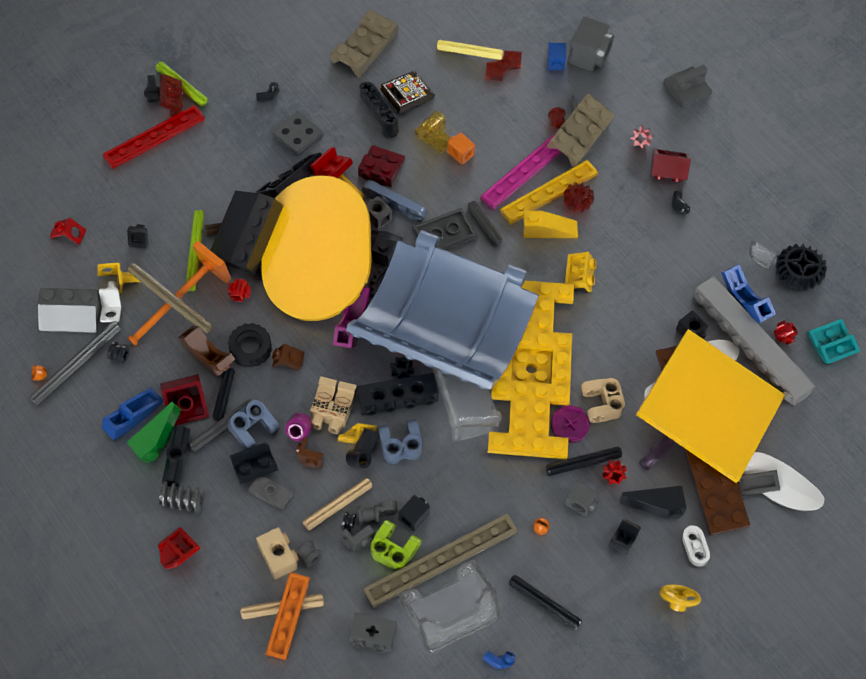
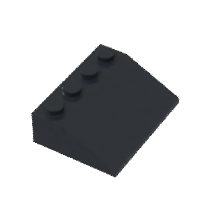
M235 190L210 251L223 260L226 265L256 274L283 205L275 198L263 194Z

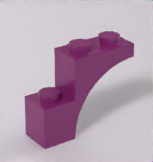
M364 287L358 299L352 305L345 308L340 322L335 326L333 345L346 348L357 346L358 338L347 332L346 328L349 322L354 319L357 320L368 307L370 287Z

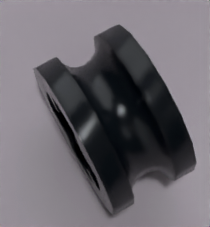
M346 511L341 529L348 528V531L352 532L357 515L354 513L350 515Z

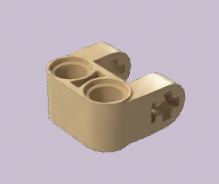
M614 378L590 380L581 384L584 397L601 395L603 406L593 407L587 411L591 423L606 422L621 417L625 401L619 381ZM610 388V389H613L614 391H613V392H610V391H608L607 389ZM611 406H617L619 409H614Z

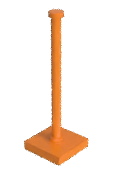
M198 240L192 246L203 266L174 294L179 299L208 271L214 273L226 284L231 280L225 262ZM166 302L138 331L127 338L129 342L136 346L138 344L137 341L172 306Z

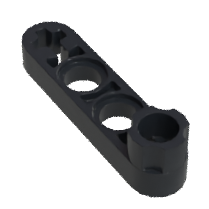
M366 81L361 83L359 86L360 96L382 126L383 135L395 137L398 132V118L372 82ZM372 99L379 100L378 102H371ZM386 110L385 113H379L378 111Z

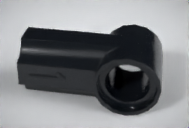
M364 428L354 449H350L346 454L347 464L357 468L369 467L372 461L371 453L379 439V434Z

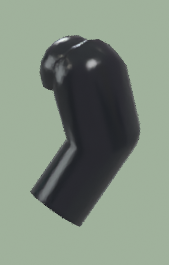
M676 190L673 193L672 207L679 213L686 215L690 212V206L682 200L683 193Z

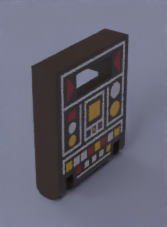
M411 71L381 84L380 89L399 114L428 102L435 96L421 77L417 75L416 71ZM394 89L402 97L401 100L398 101L394 96Z

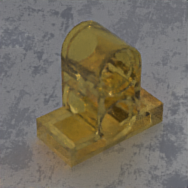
M434 111L415 129V135L438 152L442 153L447 149L448 140L451 137L446 134V118L441 112Z

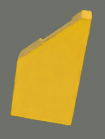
M357 423L347 432L338 435V441L356 444L364 428L377 433V426Z

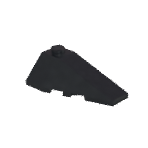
M321 152L308 155L293 165V169L278 175L280 179L272 183L269 181L255 193L276 198L291 184L310 177L313 172L311 164L322 155Z
M371 230V262L384 267L385 264L389 266L398 240L403 241V237L387 231Z

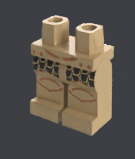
M320 376L317 393L310 410L312 428L319 430L322 424L326 423L329 424L328 431L338 435L340 430L346 426L357 396V385L342 381L338 385L337 380Z

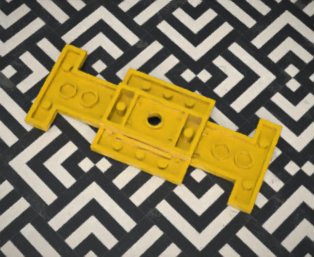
M525 281L521 288L536 293L539 297L511 362L491 391V400L510 401L509 433L489 432L488 453L567 459L568 438L549 436L550 404L569 406L572 334L553 332L554 303L573 304L574 284ZM532 366L537 371L529 373L526 368Z

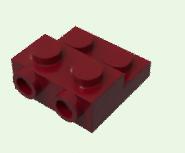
M371 145L367 155H364L358 167V176L383 186L392 187L405 161V156Z

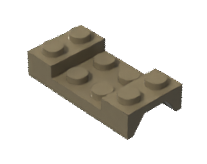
M369 10L362 17L359 27L344 43L340 42L331 52V62H343L352 68L357 77H360L398 34V24Z
M588 93L546 147L559 149L569 157L571 167H575L611 122L615 114Z

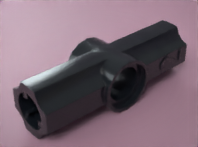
M181 425L173 427L170 444L166 450L167 459L162 484L167 482L168 487H171L173 483H175L176 487L180 486L183 467L187 461L186 452L191 430ZM175 454L181 455L178 458H172Z

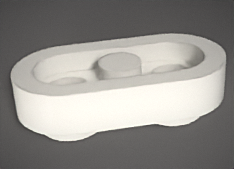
M688 526L682 534V540L689 561L695 566H704L710 558V551L703 531L697 526ZM689 536H694L695 540H690ZM695 555H700L702 559H697Z

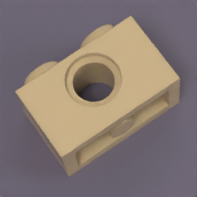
M279 527L256 538L257 545L275 580L297 570L296 562L299 561L294 549H289L288 544H290L288 536L285 532L281 533ZM276 550L284 551L283 554L279 556L274 555V552Z

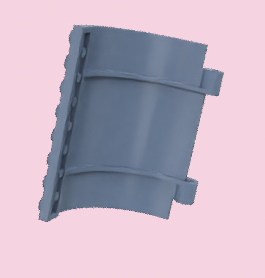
M423 230L420 231L417 237L416 246L398 240L389 267L375 296L363 314L357 320L354 319L348 323L346 331L356 338L369 340L373 345L387 347V350L390 352L404 354L410 360H419L427 367L441 369V372L444 374L456 375L464 382H473L481 389L491 390L500 380L511 362L539 297L538 294L521 288L526 280L528 271L509 264L505 273L443 250L438 248L440 237Z

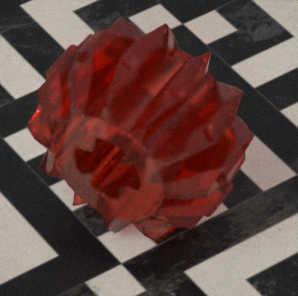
M575 181L573 185L569 184L564 191V204H568V209L574 208V212L577 210L583 212L584 209L589 210L594 202L593 190H590V185L584 186L583 182L578 184Z

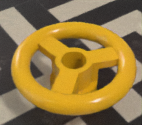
M668 584L660 589L661 597L670 602V608L675 611H686V607L696 606L701 602L699 593L686 586ZM693 596L695 599L687 600V597Z

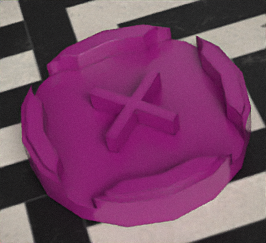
M565 405L561 409L556 410L551 419V430L554 436L568 438V443H577L583 440L590 428L588 415L580 407L574 405Z

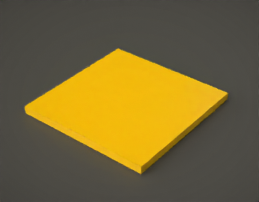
M688 329L636 415L737 483L742 477L785 394Z

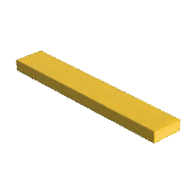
M586 160L500 209V213L511 225L523 218L524 211L538 210L598 175V171Z

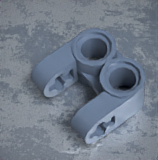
M258 400L249 402L232 415L227 422L229 430L245 450L256 446L254 439L247 429L257 421H260L270 434H273L280 428L278 422L266 406ZM252 406L259 410L258 416H253L250 413ZM235 418H239L243 421L242 428H238L235 426Z
M417 419L406 421L408 435L400 440L390 437L388 425L377 426L383 458L387 463L396 464L401 459L416 460L421 456L422 438ZM414 445V446H416L417 448H416V449H409L408 446ZM390 449H396L397 452H396V453H390L389 450H390Z

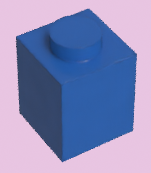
M549 42L547 50L548 70H565L566 43Z

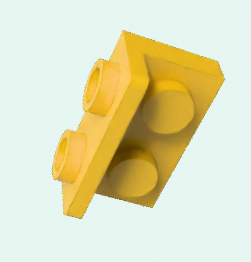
M590 252L568 254L565 284H574V289L585 288L588 293L592 292V287L595 285L594 270L597 268L596 260L591 256Z

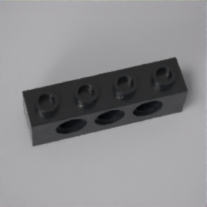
M434 373L357 386L361 415L368 416L384 411L393 412L400 408L411 409L417 405H432L438 402L439 397ZM414 391H421L422 393H420V394H415V393H413V392H414ZM401 394L402 397H395L394 395ZM381 397L383 400L377 401L375 398Z

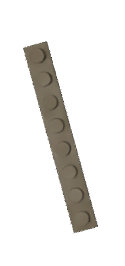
M505 514L363 588V592L374 609L511 537L518 530L509 515Z

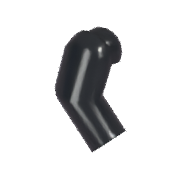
M276 82L270 83L267 92H257V101L274 99L280 90Z

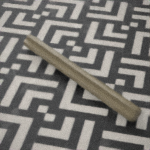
M132 263L128 267L130 274L195 326L200 327L204 333H209L212 330L211 323L137 264Z

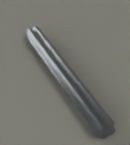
M115 321L109 324L29 397L35 405L42 402L121 330L119 324Z

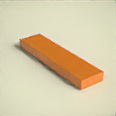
M293 572L289 573L265 655L286 661L310 577Z

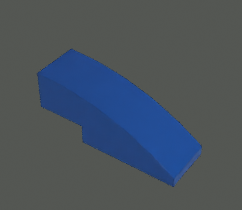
M150 387L121 403L117 411L104 417L102 429L115 441L147 418L163 403V399Z

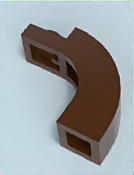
M191 326L178 337L193 358L215 376H219L229 369L235 360L231 353L222 352L216 348L198 326Z

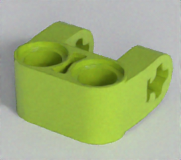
M385 520L371 543V555L373 559L396 572L409 564L421 546L422 540L412 535L404 548H401L389 541L396 528V524ZM379 546L385 548L383 552H378L375 549ZM394 557H401L403 560L401 562H394L392 559Z

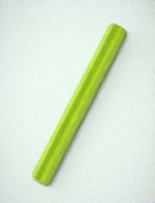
M202 210L194 211L186 282L198 271L199 259L192 245L197 240L200 243L202 240L204 212ZM196 284L189 291H195Z

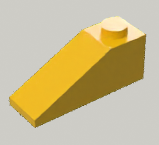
M524 211L522 221L523 238H578L576 220L545 211Z

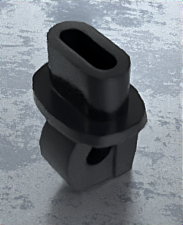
M147 75V88L144 90L147 102H161L162 89L156 86L155 75Z

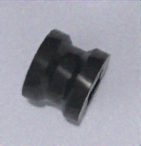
M113 341L108 348L107 359H116L119 363H125L130 347Z

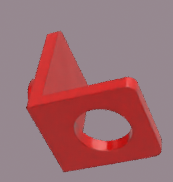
M72 218L57 221L49 237L55 238L65 235L74 243L80 244L86 229ZM73 227L79 230L78 237L72 235Z

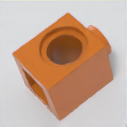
M460 132L448 140L447 153L463 165L475 155L476 145Z

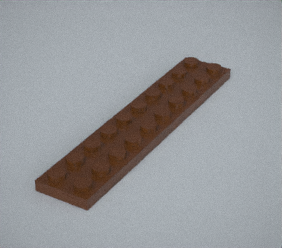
M677 346L656 350L661 372ZM684 448L710 536L750 527L738 483H735Z

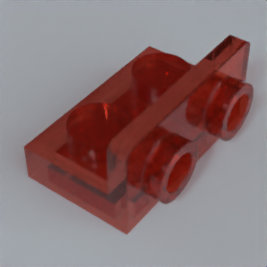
M163 74L160 77V106L170 109V117H173L183 109L182 81Z

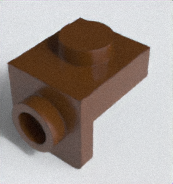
M283 344L274 350L272 366L278 367L281 364L298 371L302 366L304 351Z
M304 437L302 443H298L296 449L299 462L310 468H322L324 463L323 453L309 450L308 438Z

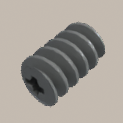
M164 482L160 492L159 504H162L164 508H168L170 505L171 509H176L178 506L181 511L186 508L187 512H191L194 509L195 513H200L205 493L203 491L200 494L199 487H196L195 491L192 492L191 486H188L187 490L184 491L182 484L177 490L175 483L168 488V483Z

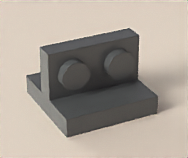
M705 65L697 68L692 66L664 79V85L682 107L707 97L712 93V89L705 81L708 71Z

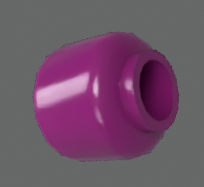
M304 413L291 415L285 424L287 437L293 441H302L304 437L307 438L313 427L310 417Z

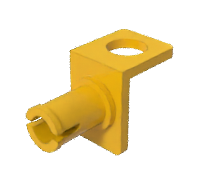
M120 263L97 265V275L99 277L117 275L119 294L122 293V285L124 283H140L129 272H122ZM105 268H111V269H112L111 271H107V272L102 271V270L105 269Z

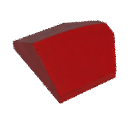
M179 527L158 544L160 563L165 569L177 567L201 548Z

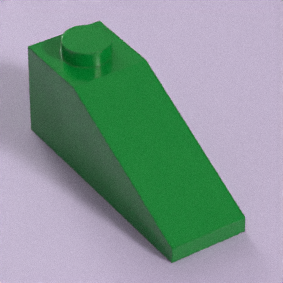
M173 402L127 441L138 457L147 464L156 460L159 453L163 451L181 409Z

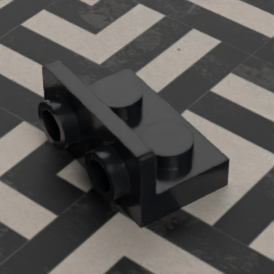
M268 442L230 455L240 484L278 471V466Z

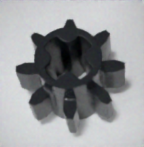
M405 356L403 358L395 357V363H390V369H392L391 376H396L400 379L409 377V373L414 374L413 361H408Z

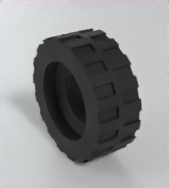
M254 323L239 325L229 336V351L237 364H241L243 367L259 366L269 358L272 351L271 338L266 329L261 327V325ZM245 338H256L260 343L258 350L253 353L244 352L241 349V342Z

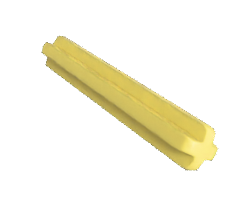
M438 40L437 49L442 51L502 60L503 50L445 40Z

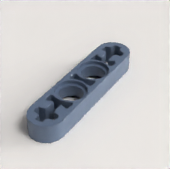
M366 181L361 189L367 197L374 199L379 196L391 209L415 221L421 222L427 215V211L423 206L373 181Z

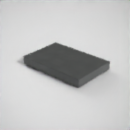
M462 208L412 226V231L416 238L421 230L439 236L438 248L446 251L477 239V234Z

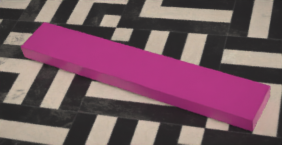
M555 134L483 193L480 199L494 210L561 153L559 149L546 147Z

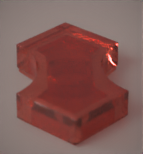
M504 51L502 60L488 62L485 80L503 81L506 73L514 69H521L522 52Z

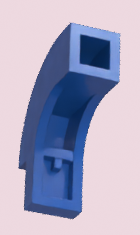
M740 264L721 272L728 288L727 291L757 323L776 315L769 297H759L752 291Z

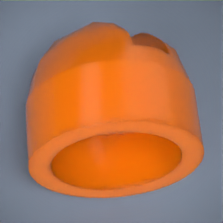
M33 365L31 372L32 380H44L47 377L46 368L41 365Z
M542 517L536 519L533 524L534 532L538 535L548 533L550 528L548 520Z

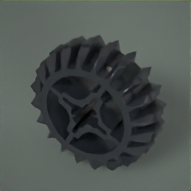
M804 243L800 247L797 244L793 247L789 245L781 251L777 258L775 268L777 269L776 274L780 275L779 280H785L784 286L789 284L791 289L797 287L798 292L802 288L805 291L809 290V288L814 289L816 285L819 286L826 276L827 267L825 266L826 260L822 259L823 254H817L818 249L813 251L811 246L806 248Z

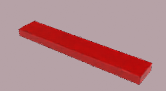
M193 105L103 153V158L113 170L204 121V115L196 105Z

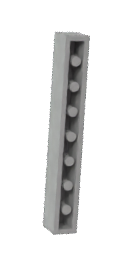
M715 276L696 287L694 293L696 302L705 308L708 315L719 324L721 330L726 332L731 337L733 343L744 351L745 356L754 362L759 372L769 379L771 385L785 394L784 399L795 406L811 395L815 385Z

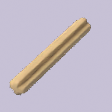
M364 478L304 519V527L309 531L371 489V481L368 478Z
M323 595L305 596L301 610L323 606ZM281 600L241 607L242 619L277 614Z

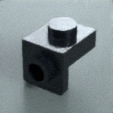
M623 518L608 545L627 555L641 527Z

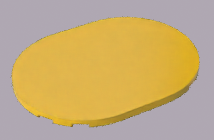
M330 176L307 177L291 184L275 198L283 205V208L262 257V280L267 295L281 311L299 320L320 321L334 317L349 305H352L360 296L365 283L367 284L371 270V224L366 203L351 185L341 179Z

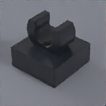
M137 224L136 227H128V245L146 248L148 245V230L145 228V225Z

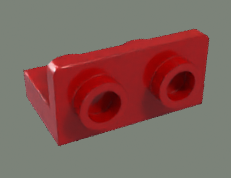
M330 147L311 164V169L314 176L338 178L353 162L351 157L337 156L335 147Z

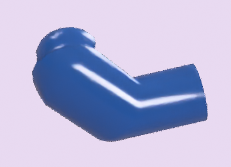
M487 651L482 660L496 669H504L514 664L515 654L507 651L506 654L497 657L490 651Z

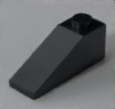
M682 485L622 492L620 497V504L663 518H680L687 509Z

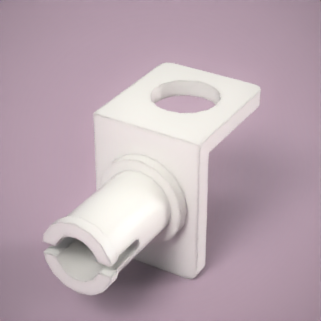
M109 281L106 284V288L99 289L102 306L100 322H119L122 306L118 284L114 281ZM109 312L116 313L114 317L105 316Z

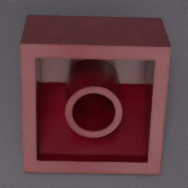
M653 148L651 175L660 180H665V177L672 178V181L675 182L688 180L691 163L689 153Z
M199 374L160 383L165 407L173 402L181 409L174 426L209 417Z

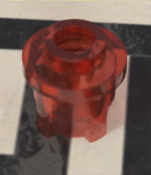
M555 107L548 112V118L551 119L552 126L560 129L565 123L566 113L564 109Z

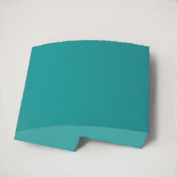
M843 319L807 332L812 345L826 365L861 352L854 335H849Z

